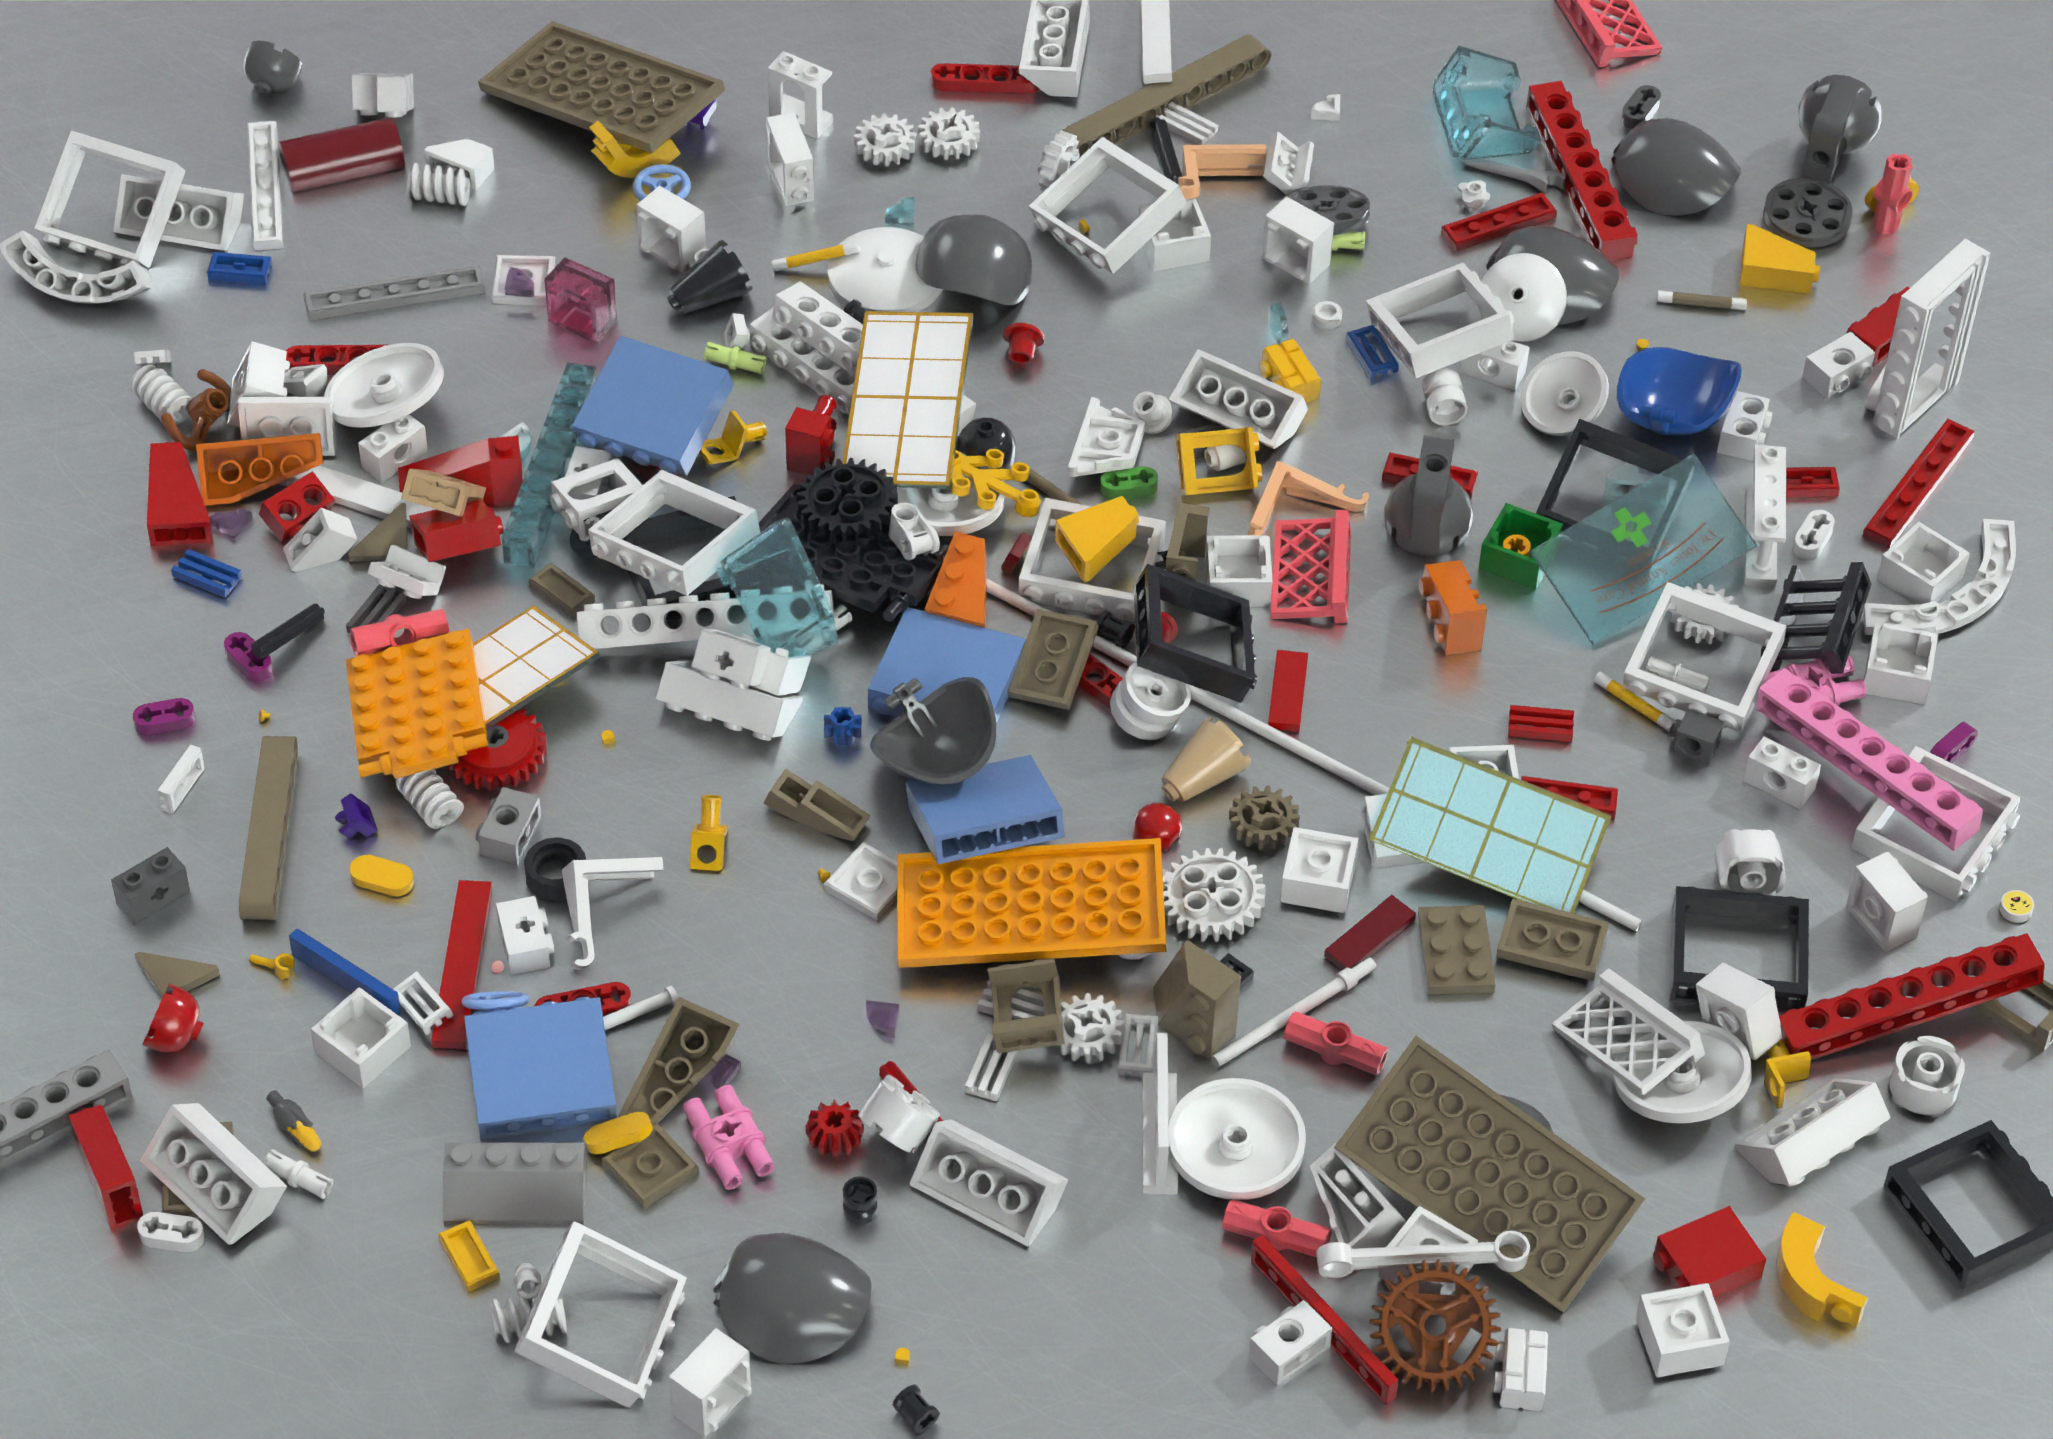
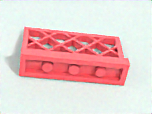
M1556 0L1598 67H1608L1610 60L1614 58L1661 54L1663 47L1632 0H1608L1610 1L1609 3L1601 0ZM1613 4H1618L1626 8L1627 11L1614 7ZM1591 6L1602 10L1603 13L1601 14L1599 12L1594 11ZM1607 13L1620 18V22L1606 16ZM1625 21L1637 25L1638 29L1624 24ZM1604 25L1614 28L1615 30L1610 31L1606 29ZM1621 31L1625 34L1632 36L1633 38L1629 39L1617 33ZM1639 39L1641 41L1648 43L1649 45L1640 44L1636 42V40ZM1614 42L1621 44L1625 47L1615 48L1616 44Z
M1336 510V518L1276 520L1271 619L1334 617L1335 624L1348 623L1351 524L1348 510ZM1318 529H1330V533L1322 539L1313 534ZM1296 530L1300 533L1290 541L1282 535L1283 531ZM1305 539L1314 543L1306 551L1297 546ZM1322 549L1329 556L1318 562L1312 556ZM1292 551L1298 557L1288 564L1281 558ZM1306 561L1313 568L1303 575L1296 568ZM1321 572L1328 579L1318 586L1311 579ZM1288 574H1291L1297 580L1286 587L1280 581ZM1306 585L1312 591L1301 598L1295 591ZM1321 596L1327 601V606H1312L1310 602ZM1288 597L1296 602L1290 608H1278L1279 604Z

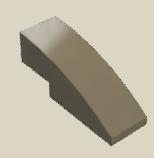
M787 769L783 771L764 801L765 805L804 826L850 841L856 839L871 816L816 780L813 785H810Z

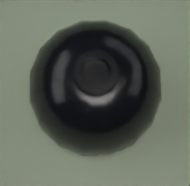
M987 417L974 419L962 429L957 437L955 450L962 452L966 456H986L987 450L998 449L1004 453L1002 467L997 469H1010L1012 464L1015 463V438L1009 427L1000 420Z

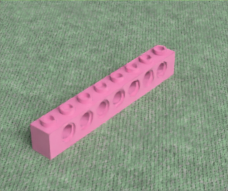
M1784 668L1759 687L1756 709L1952 851H1955L1980 830L1983 809L1975 801L1962 795L1951 784L1941 780L1923 764L1910 758L1899 747L1892 745L1878 735L1874 729L1868 728L1858 721L1850 712L1837 706L1826 695L1819 693L1806 684L1799 676H1795Z

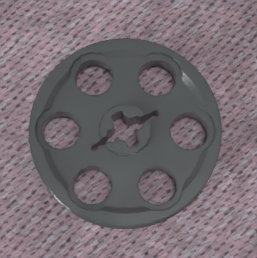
M1806 177L1792 178L1780 182L1769 191L1765 200L1763 216L1766 225L1775 235L1802 247H1823L1837 242L1847 233L1852 218V205L1848 197L1839 188L1826 181ZM1814 190L1817 191L1819 195L1812 196L1807 194L1806 191ZM1788 195L1791 196L1793 199L1783 200L1779 196ZM1837 205L1841 207L1842 210L1835 211L1830 209L1828 206ZM1782 214L1785 215L1787 219L1780 220L1775 218L1773 215ZM1826 224H1831L1836 226L1837 229L1828 230L1823 226ZM1805 229L1810 233L1802 235L1796 232V230Z
M1332 185L1314 186L1298 190L1287 196L1334 222L1333 235L1355 231L1364 226L1370 219L1369 199L1363 193L1351 188Z

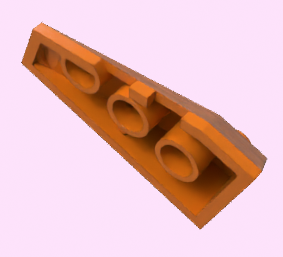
M320 433L196 444L200 490L205 506L235 503L323 464Z

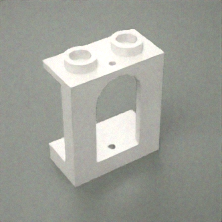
M783 51L768 67L769 117L795 112L802 132L818 139L833 123V114L822 110V85L832 75V71ZM790 80L796 83L804 92L805 102L787 94L783 95V81Z
M616 458L552 481L553 495H550V503L556 513L559 512L564 517L567 526L573 528L582 538L585 537V519L616 508L643 485ZM609 476L611 491L584 500L574 499L568 495L569 491L577 486Z

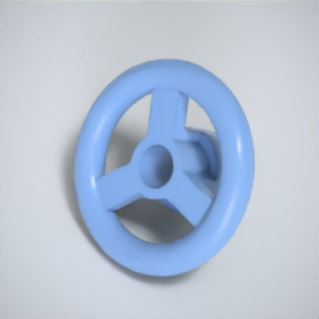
M667 164L649 166L636 175L633 181V191L635 196L641 201L648 196L643 192L642 184L650 186L651 192L661 186L674 194L673 186L682 182V188L676 195L685 199L690 192L691 182L688 175L680 168ZM657 173H668L673 175L667 179H656L650 177L651 175Z
M513 991L481 992L466 995L462 998L461 1003L469 1009L497 1012L514 1006H524L528 1004L529 996L522 992Z

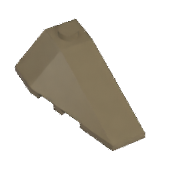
M678 997L618 1117L633 1112H644L648 1114L652 1125L659 1123L726 1055L740 1024Z

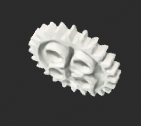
M1206 848L1205 855L1200 856L1196 850H1193L1192 859L1181 855V865L1174 862L1170 864L1171 872L1169 874L1172 879L1169 883H1163L1165 915H1167L1168 925L1176 923L1178 933L1188 929V938L1191 939L1198 933L1201 935V942H1204L1208 935H1212L1214 941L1218 942L1220 934H1224L1231 940L1232 931L1235 930L1243 935L1244 925L1253 927L1254 918H1261V908H1265L1266 887L1263 884V875L1257 874V866L1255 864L1248 866L1247 857L1237 861L1235 851L1231 852L1227 857L1224 856L1223 848H1220L1216 855H1212L1211 850Z

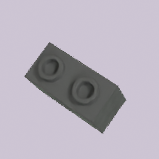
M168 847L111 879L116 904L133 924L138 923L190 892L186 867Z

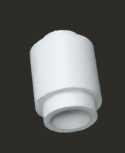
M1236 445L1207 447V450L1204 451L1207 465L1210 468L1213 467L1217 472L1246 462L1245 453Z

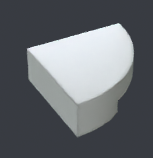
M1340 94L1328 95L1325 100L1315 103L1311 111V120L1339 121Z
M523 421L501 436L519 437L521 460L529 453L531 448L529 428Z

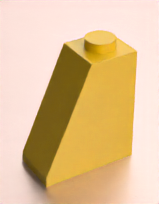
M1747 224L1742 250L1740 286L1810 294L1812 282L1818 283L1820 265H1815V252L1753 224Z
M1120 496L1057 519L1055 541L1085 583L1090 581L1136 538V526L1139 523V516L1135 507L1129 506L1125 498Z

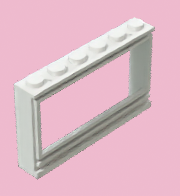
M1966 238L1901 296L1872 423L1897 439L1900 437L1901 432L1907 429L1946 392V389H1950L1952 384L1956 385L1959 382L1991 254ZM1955 290L1957 294L1961 295L1960 304L1953 303L1949 306L1950 314L1956 317L1955 325L1948 324L1943 329L1944 334L1951 338L1950 345H1943L1938 350L1939 355L1946 359L1945 366L1942 367L1935 362L1917 379L1933 309Z

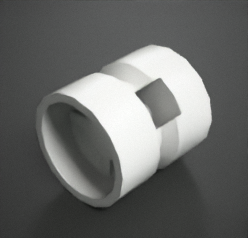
M1441 368L1427 374L1423 379L1422 388L1427 400L1426 405L1431 421L1435 424L1446 426L1453 425L1464 419L1468 407L1462 391L1463 386L1459 373L1453 369Z

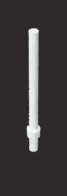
M1367 958L1352 969L1345 968L1335 975V979L1211 1056L1213 1064L1217 1068L1221 1067L1287 1025L1292 1012L1297 1011L1305 1014L1340 991L1346 992L1358 984L1359 979L1377 968L1376 963L1372 958Z

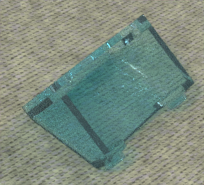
M1458 46L1436 76L1432 87V94L1452 157L1469 160L1525 155L1538 147L1541 138L1537 128L1527 125L1520 130L1510 99L1521 83L1515 62Z
M789 517L774 522L720 561L721 567L716 570L722 586L729 585L731 590L734 589L753 631L754 642L771 647L770 652L775 653L777 648L788 650L787 657L806 656L838 643L834 616L830 604Z

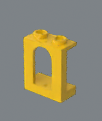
M1253 427L1175 435L1181 496L1259 488L1258 482H1262V468L1260 463L1256 464L1255 451H1259V437L1257 433H1253ZM1236 445L1245 453L1246 465L1240 473L1231 476L1196 479L1193 448Z

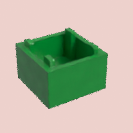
M1505 503L1482 543L1478 569L1536 590L1560 548L1563 524ZM1511 535L1526 537L1531 543L1530 557L1517 553L1518 548H1515V551L1503 548L1504 540Z

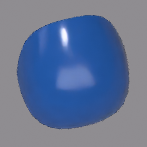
M1668 347L1647 348L1629 357L1622 367L1617 385L1618 405L1627 418L1655 433L1668 436L1698 434L1713 427L1728 412L1738 391L1742 367L1736 361L1697 355Z

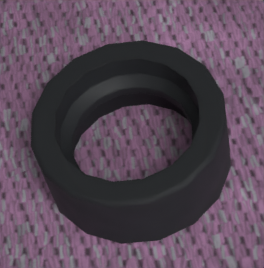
M560 837L546 838L535 843L528 850L524 859L526 884L531 892L539 898L549 901L567 899L563 878H544L537 874L536 869L549 860L561 859L569 862L573 860H586V855L580 845L572 840Z

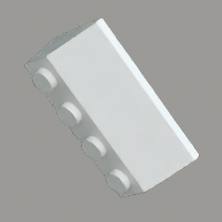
M1089 0L1031 1L1019 73L1049 96L1077 97L1090 24Z
M121 174L113 232L142 237L163 180ZM181 183L160 240L227 251L241 221L244 194Z
M1197 349L1169 398L1171 403L1226 428L1253 427V433L1258 434L1259 443L1276 449L1295 434L1308 411L1302 395L1200 349Z
M689 660L666 662L656 696L657 700L666 702L665 707L670 710L683 712L685 708L694 711V717L712 722L713 718L724 721V727L735 731H741L743 727L752 730V736L766 741H771L772 737L783 736L803 699L793 694L776 696L753 686H749L748 689L737 688L730 685V679L721 676L719 680L704 677L701 675L702 670L691 667L692 661Z
M1834 1078L1734 1145L1737 1151L1770 1183L1784 1184L1787 1187H1791L1801 1183L1805 1179L1804 1176L1812 1170L1828 1165L1830 1158L1836 1154L1852 1149L1855 1146V1142L1863 1136H1869L1879 1131L1880 1125L1891 1117L1876 1082Z
M199 1103L171 1104L140 1160L228 1245L234 1244L270 1216L287 1187L284 1182Z
M948 1119L934 1124L909 1185L1028 1247L1055 1212L1069 1179L952 1119Z

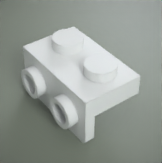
M1276 132L1269 139L1263 177L1287 196L1297 189H1303L1310 179L1309 173L1313 160L1314 144L1308 141L1298 148L1281 133Z
M391 545L386 561L371 562L367 574L377 577V583L389 588H395L396 585L404 589L403 594L415 599H421L422 596L438 595L446 566L436 561L428 562L422 555L398 545Z

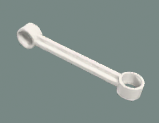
M1505 1231L1496 1238L1495 1242L1352 1249L1346 1243L1332 1242L1319 1247L1316 1254L1319 1274L1326 1278L1345 1277L1351 1274L1353 1270L1408 1267L1409 1264H1412L1414 1267H1421L1422 1260H1426L1428 1266H1434L1437 1259H1440L1441 1265H1449L1451 1261L1455 1265L1495 1263L1503 1271L1517 1272L1524 1268L1527 1263L1530 1244L1523 1234L1517 1231ZM1507 1244L1515 1245L1522 1250L1523 1255L1515 1259L1507 1258L1501 1254L1499 1248Z

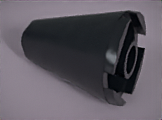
M720 240L715 243L669 288L670 295L667 297V300L675 312L680 310L682 314H687L752 291V286H746L745 284L750 279L733 251L729 254L725 251L724 247L728 245L725 241Z

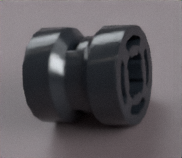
M854 1177L849 1179L843 1187V1214L851 1223L858 1225L867 1224L876 1217L878 1212L877 1186L874 1181L867 1177Z

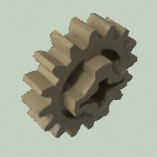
M1266 785L1264 791H1259L1257 786H1253L1251 794L1243 790L1241 791V799H1233V805L1229 810L1230 830L1236 831L1237 840L1246 838V846L1248 847L1253 843H1258L1259 850H1263L1264 844H1269L1274 850L1276 849V842L1287 845L1288 836H1292L1293 827L1299 828V806L1292 805L1293 797L1291 795L1283 798L1282 789H1278L1273 793L1270 786Z

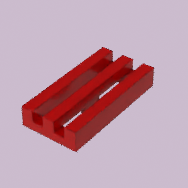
M1786 467V479H1789L1786 480V497H1828L1839 495L1840 487L1836 467Z
M1510 705L1508 736L1572 742L1574 711Z

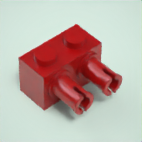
M821 395L813 411L799 407L795 408L785 427L787 470L814 476L815 467L824 470L825 462L833 465L835 451H832L831 445L834 440V431L837 429V422L831 418V415L836 409L837 403L831 396Z

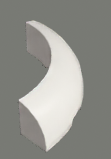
M23 230L0 243V250L3 256L18 274L35 288L62 300L88 304L112 303L139 295L152 287L148 270L133 261L113 270L99 272V274H82L57 265L45 252L39 240Z

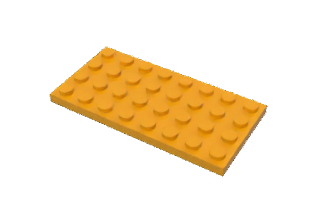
M1161 838L1024 846L938 865L931 852L897 854L899 968L1167 952Z

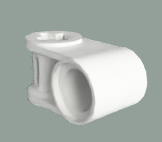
M898 503L893 506L888 536L900 549L903 557L906 560H912L918 554L938 552L940 548L938 534L922 516L918 508L910 503Z

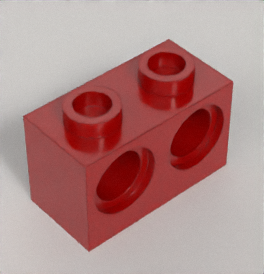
M312 471L263 501L259 516L282 543L288 538L292 539L320 508L331 511L335 499ZM311 498L318 504L310 505L304 499ZM280 514H288L293 520H284L280 517Z

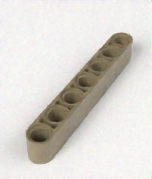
M296 736L262 737L239 896V917L241 920H275L298 757Z

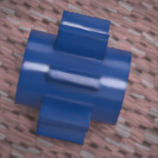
M835 707L831 715H824V738L831 737L835 746H850L855 737L861 738L862 716H854L851 707Z

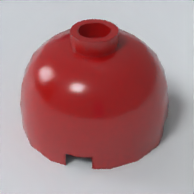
M168 984L143 1041V1046L156 1051L171 1053L183 1049L189 1042V1039L196 1042L204 1023L198 1021L200 1007L191 993L173 984Z

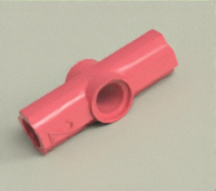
M1892 154L1887 158L1883 178L1878 182L1873 192V197L1878 200L1873 220L1875 224L1874 229L1881 234H1893L1899 230L1902 212L1912 198L1913 192L1908 188L1913 166L1911 158L1905 154Z
M442 609L406 617L393 614L388 616L383 622L350 628V644L355 656L366 655L385 650L389 647L413 643L420 639L448 634L449 625L445 612ZM404 628L402 635L394 637L399 629Z
M1297 1011L1292 1012L1283 1036L1285 1040L1320 1053V1057L1327 1064L1335 1066L1346 1063L1376 1076L1383 1069L1389 1051L1388 1047L1352 1034L1351 1028L1343 1022L1333 1021L1327 1024Z
M1234 1199L1229 1201L1222 1222V1229L1254 1239L1263 1235L1278 1252L1290 1249L1316 1258L1317 1249L1329 1243L1331 1238L1330 1228L1294 1218L1288 1209L1284 1207L1274 1206L1264 1209Z

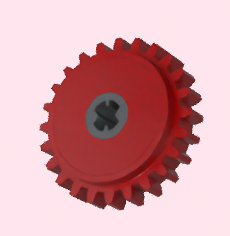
M514 706L486 724L489 746L469 750L467 755L458 757L459 763L448 765L449 771L454 770V777L456 779L463 777L464 785L473 783L475 784V789L478 790L481 787L488 788V791H492L493 788L502 789V787L510 785L517 787L519 781H529V773H538L537 765L544 764L543 755H547L546 734L543 732L542 724L536 723V716L534 714L527 717L526 709L523 708L518 711Z

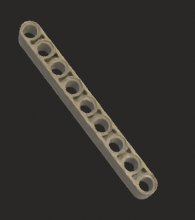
M1245 35L1173 72L1171 82L1151 83L1064 128L1062 131L1077 136L1076 140L1079 143L1076 149H1079V158L1102 137L1117 145L1150 128V123L1154 121L1156 115L1166 117L1165 107L1173 111V109L1168 107L1171 101L1187 109L1262 70L1271 60V51L1253 35Z

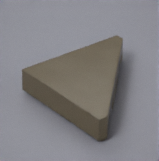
M401 503L348 553L349 562L386 560L391 545H398L407 549L406 503Z
M144 952L135 953L136 962L161 999L169 983L189 991L220 976L217 965Z

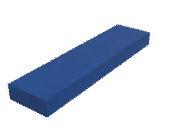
M296 928L289 935L293 957L350 994L360 987L398 1016L401 1014L398 992L300 929Z

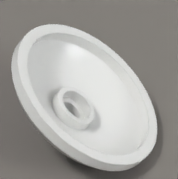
M1519 253L1504 257L1490 267L1481 281L1482 284L1486 283L1494 297H1499L1504 309L1512 312L1515 319L1512 326L1515 337L1512 340L1513 342H1530L1540 339L1556 327L1564 314L1567 303V291L1564 280L1555 266L1540 256ZM1523 290L1522 298L1514 299L1515 291ZM1479 307L1482 319L1488 318Z
M1567 351L1549 356L1532 369L1523 384L1521 391L1522 411L1529 423L1538 431L1553 436L1570 435L1573 433L1579 419L1592 423L1602 412L1609 393L1607 375L1602 366L1593 357L1581 352ZM1571 400H1575L1572 404L1568 405Z

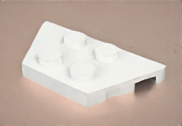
M1091 397L1068 465V477L1134 468L1145 433V421L1129 416L1116 407L1110 411L1100 406V399Z

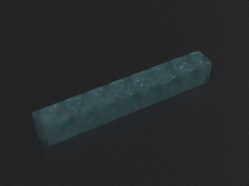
M569 362L566 364L501 538L503 558L506 564L534 568L555 513L550 503V495H553L551 482L565 477L566 459L572 457L575 446L580 444L572 424L597 379V367Z

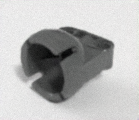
M1834 74L1822 78L1820 82L1817 80L1806 89L1798 106L1799 127L1809 142L1802 178H1815L1832 184L1842 155L1856 153L1874 139L1882 122L1881 103L1877 96L1870 99L1872 90L1864 82L1850 76Z
M1424 435L1418 472L1405 477L1396 484L1384 505V523L1387 533L1391 539L1396 537L1398 546L1407 552L1420 556H1440L1451 551L1453 545L1458 548L1463 544L1472 528L1473 509L1469 495L1461 484L1450 477L1455 439Z

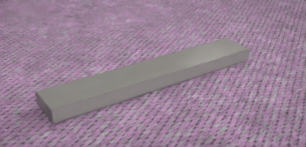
M480 265L303 294L308 321L483 294L485 293V285Z

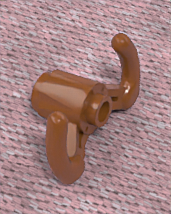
M204 369L198 371L197 377L211 384L216 389L208 388L190 400L187 407L188 415L193 421L190 437H186L179 430L170 413L165 412L161 415V421L170 437L175 442H182L183 448L192 453L197 452L196 444L205 443L211 425L225 411L229 412L231 387L222 378Z

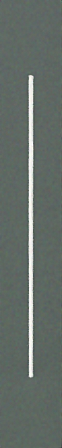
M987 578V592L1033 617H1035L1037 609L1049 611ZM1097 635L1095 636L1092 647L1129 667L1137 661V656ZM1190 685L1192 700L1373 795L1388 794L1390 788ZM1585 890L1582 891L1579 899L1580 903L1635 932L1639 930L1642 924L1641 919Z

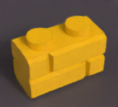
M1294 339L1281 342L1280 345L1274 344L1264 348L1259 368L1265 379L1269 378L1271 382L1302 395L1305 403L1317 400L1320 397L1321 379Z

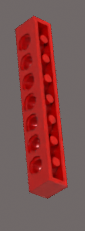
M1562 81L1529 86L1526 108L1555 170L1562 173L1565 177L1564 189L1590 244L1601 251L1610 261L1631 258L1634 245L1638 243L1637 231L1634 227H1631L1628 221L1627 210L1625 207L1622 208L1619 202L1618 191L1610 183L1608 170L1603 168L1600 162L1598 149H1594L1592 146L1590 133L1582 125L1581 114L1573 106L1570 91H1566Z
M2028 933L2017 937L2010 936L1999 943L1987 947H1977L1969 953L1957 957H1947L1939 963L1924 968L1917 967L1906 974L1894 978H1884L1875 984L1863 988H1854L1845 994L1830 999H1821L1812 1005L1800 1009L1788 1010L1779 1015L1782 1039L1790 1055L1808 1051L1811 1055V1060L2041 984L2044 978L2045 963Z

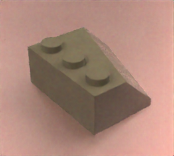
M1187 940L1153 986L1158 1025L1185 1043L1192 1052L1201 1054L1211 1061V1056L1221 1051L1236 1036L1241 975Z

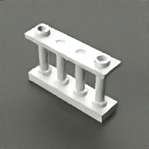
M1755 444L1754 487L1747 486L1745 492L1744 586L1776 588L1777 542L1785 543L1786 447Z

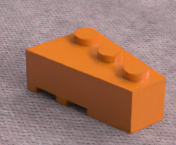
M955 531L925 606V612L986 628L987 557L985 539Z
M1462 560L1426 564L1423 578L1419 579L1420 594L1422 597L1426 596L1427 599L1426 609L1429 620H1434L1435 623L1434 636L1436 643H1441L1445 655L1482 650L1487 607L1485 604L1478 605L1476 599L1479 598V592L1477 589H1470L1469 584H1472V579Z

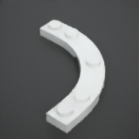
M1983 519L1981 525L1983 546L1981 566L1975 579L1952 594L1949 600L1939 604L1933 601L1916 605L1865 603L1863 610L1864 635L1873 634L1875 622L1939 634L1957 629L1982 616L2000 599L2010 581L2016 558L2014 521Z

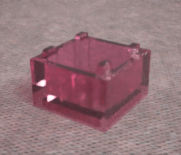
M565 257L545 277L547 316L551 324L560 326L580 335L586 340L596 343L616 324L617 309L615 281L613 278Z

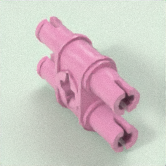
M1848 656L1843 674H1831L1826 661L1820 658L1796 665L1789 663L1784 667L1795 676L1802 678L1806 684L1816 691L1826 695L1837 706L1843 702L1864 699L1866 697V685L1863 679L1859 678L1841 683H1836L1832 680L1854 674L1855 668L1851 656ZM1781 670L1770 672L1766 682Z
M731 1085L720 1087L714 1094L724 1113L716 1118L711 1119L700 1098H692L684 1103V1112L693 1127L692 1138L701 1147L705 1155L704 1160L706 1164L715 1168L725 1189H735L743 1182V1177L733 1159L746 1155L758 1177L766 1176L774 1170L775 1164L764 1146L765 1135L758 1130L752 1119L753 1114L751 1110L742 1106Z

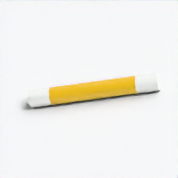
M854 241L772 260V267L774 272L859 253V243Z
M1603 672L1597 673L1594 678L1596 684L1668 732H1672L1675 720L1642 698L1635 696L1633 692L1624 689L1621 684Z

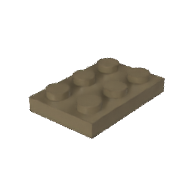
M1037 609L1007 691L1009 696L1069 710L1099 628L1097 621Z
M1512 899L1496 957L1594 981L1609 922Z
M1485 906L1419 907L1418 923L1428 995L1494 993L1496 984Z

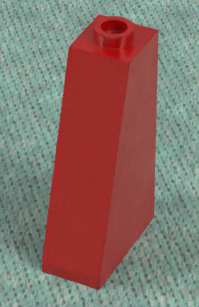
M182 442L150 443L147 529L151 546L213 543L214 538L210 517Z
M102 1104L92 1108H84L75 1114L69 1115L74 1139L110 1230L139 1221L143 1216L136 1181Z

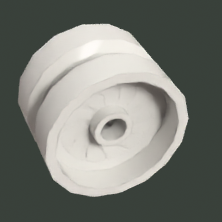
M1135 661L1128 668L1122 681L1119 682L1113 691L1110 700L1111 713L1117 724L1132 736L1144 740L1164 738L1173 730L1179 717L1187 709L1192 696L1189 684L1138 667L1137 661Z

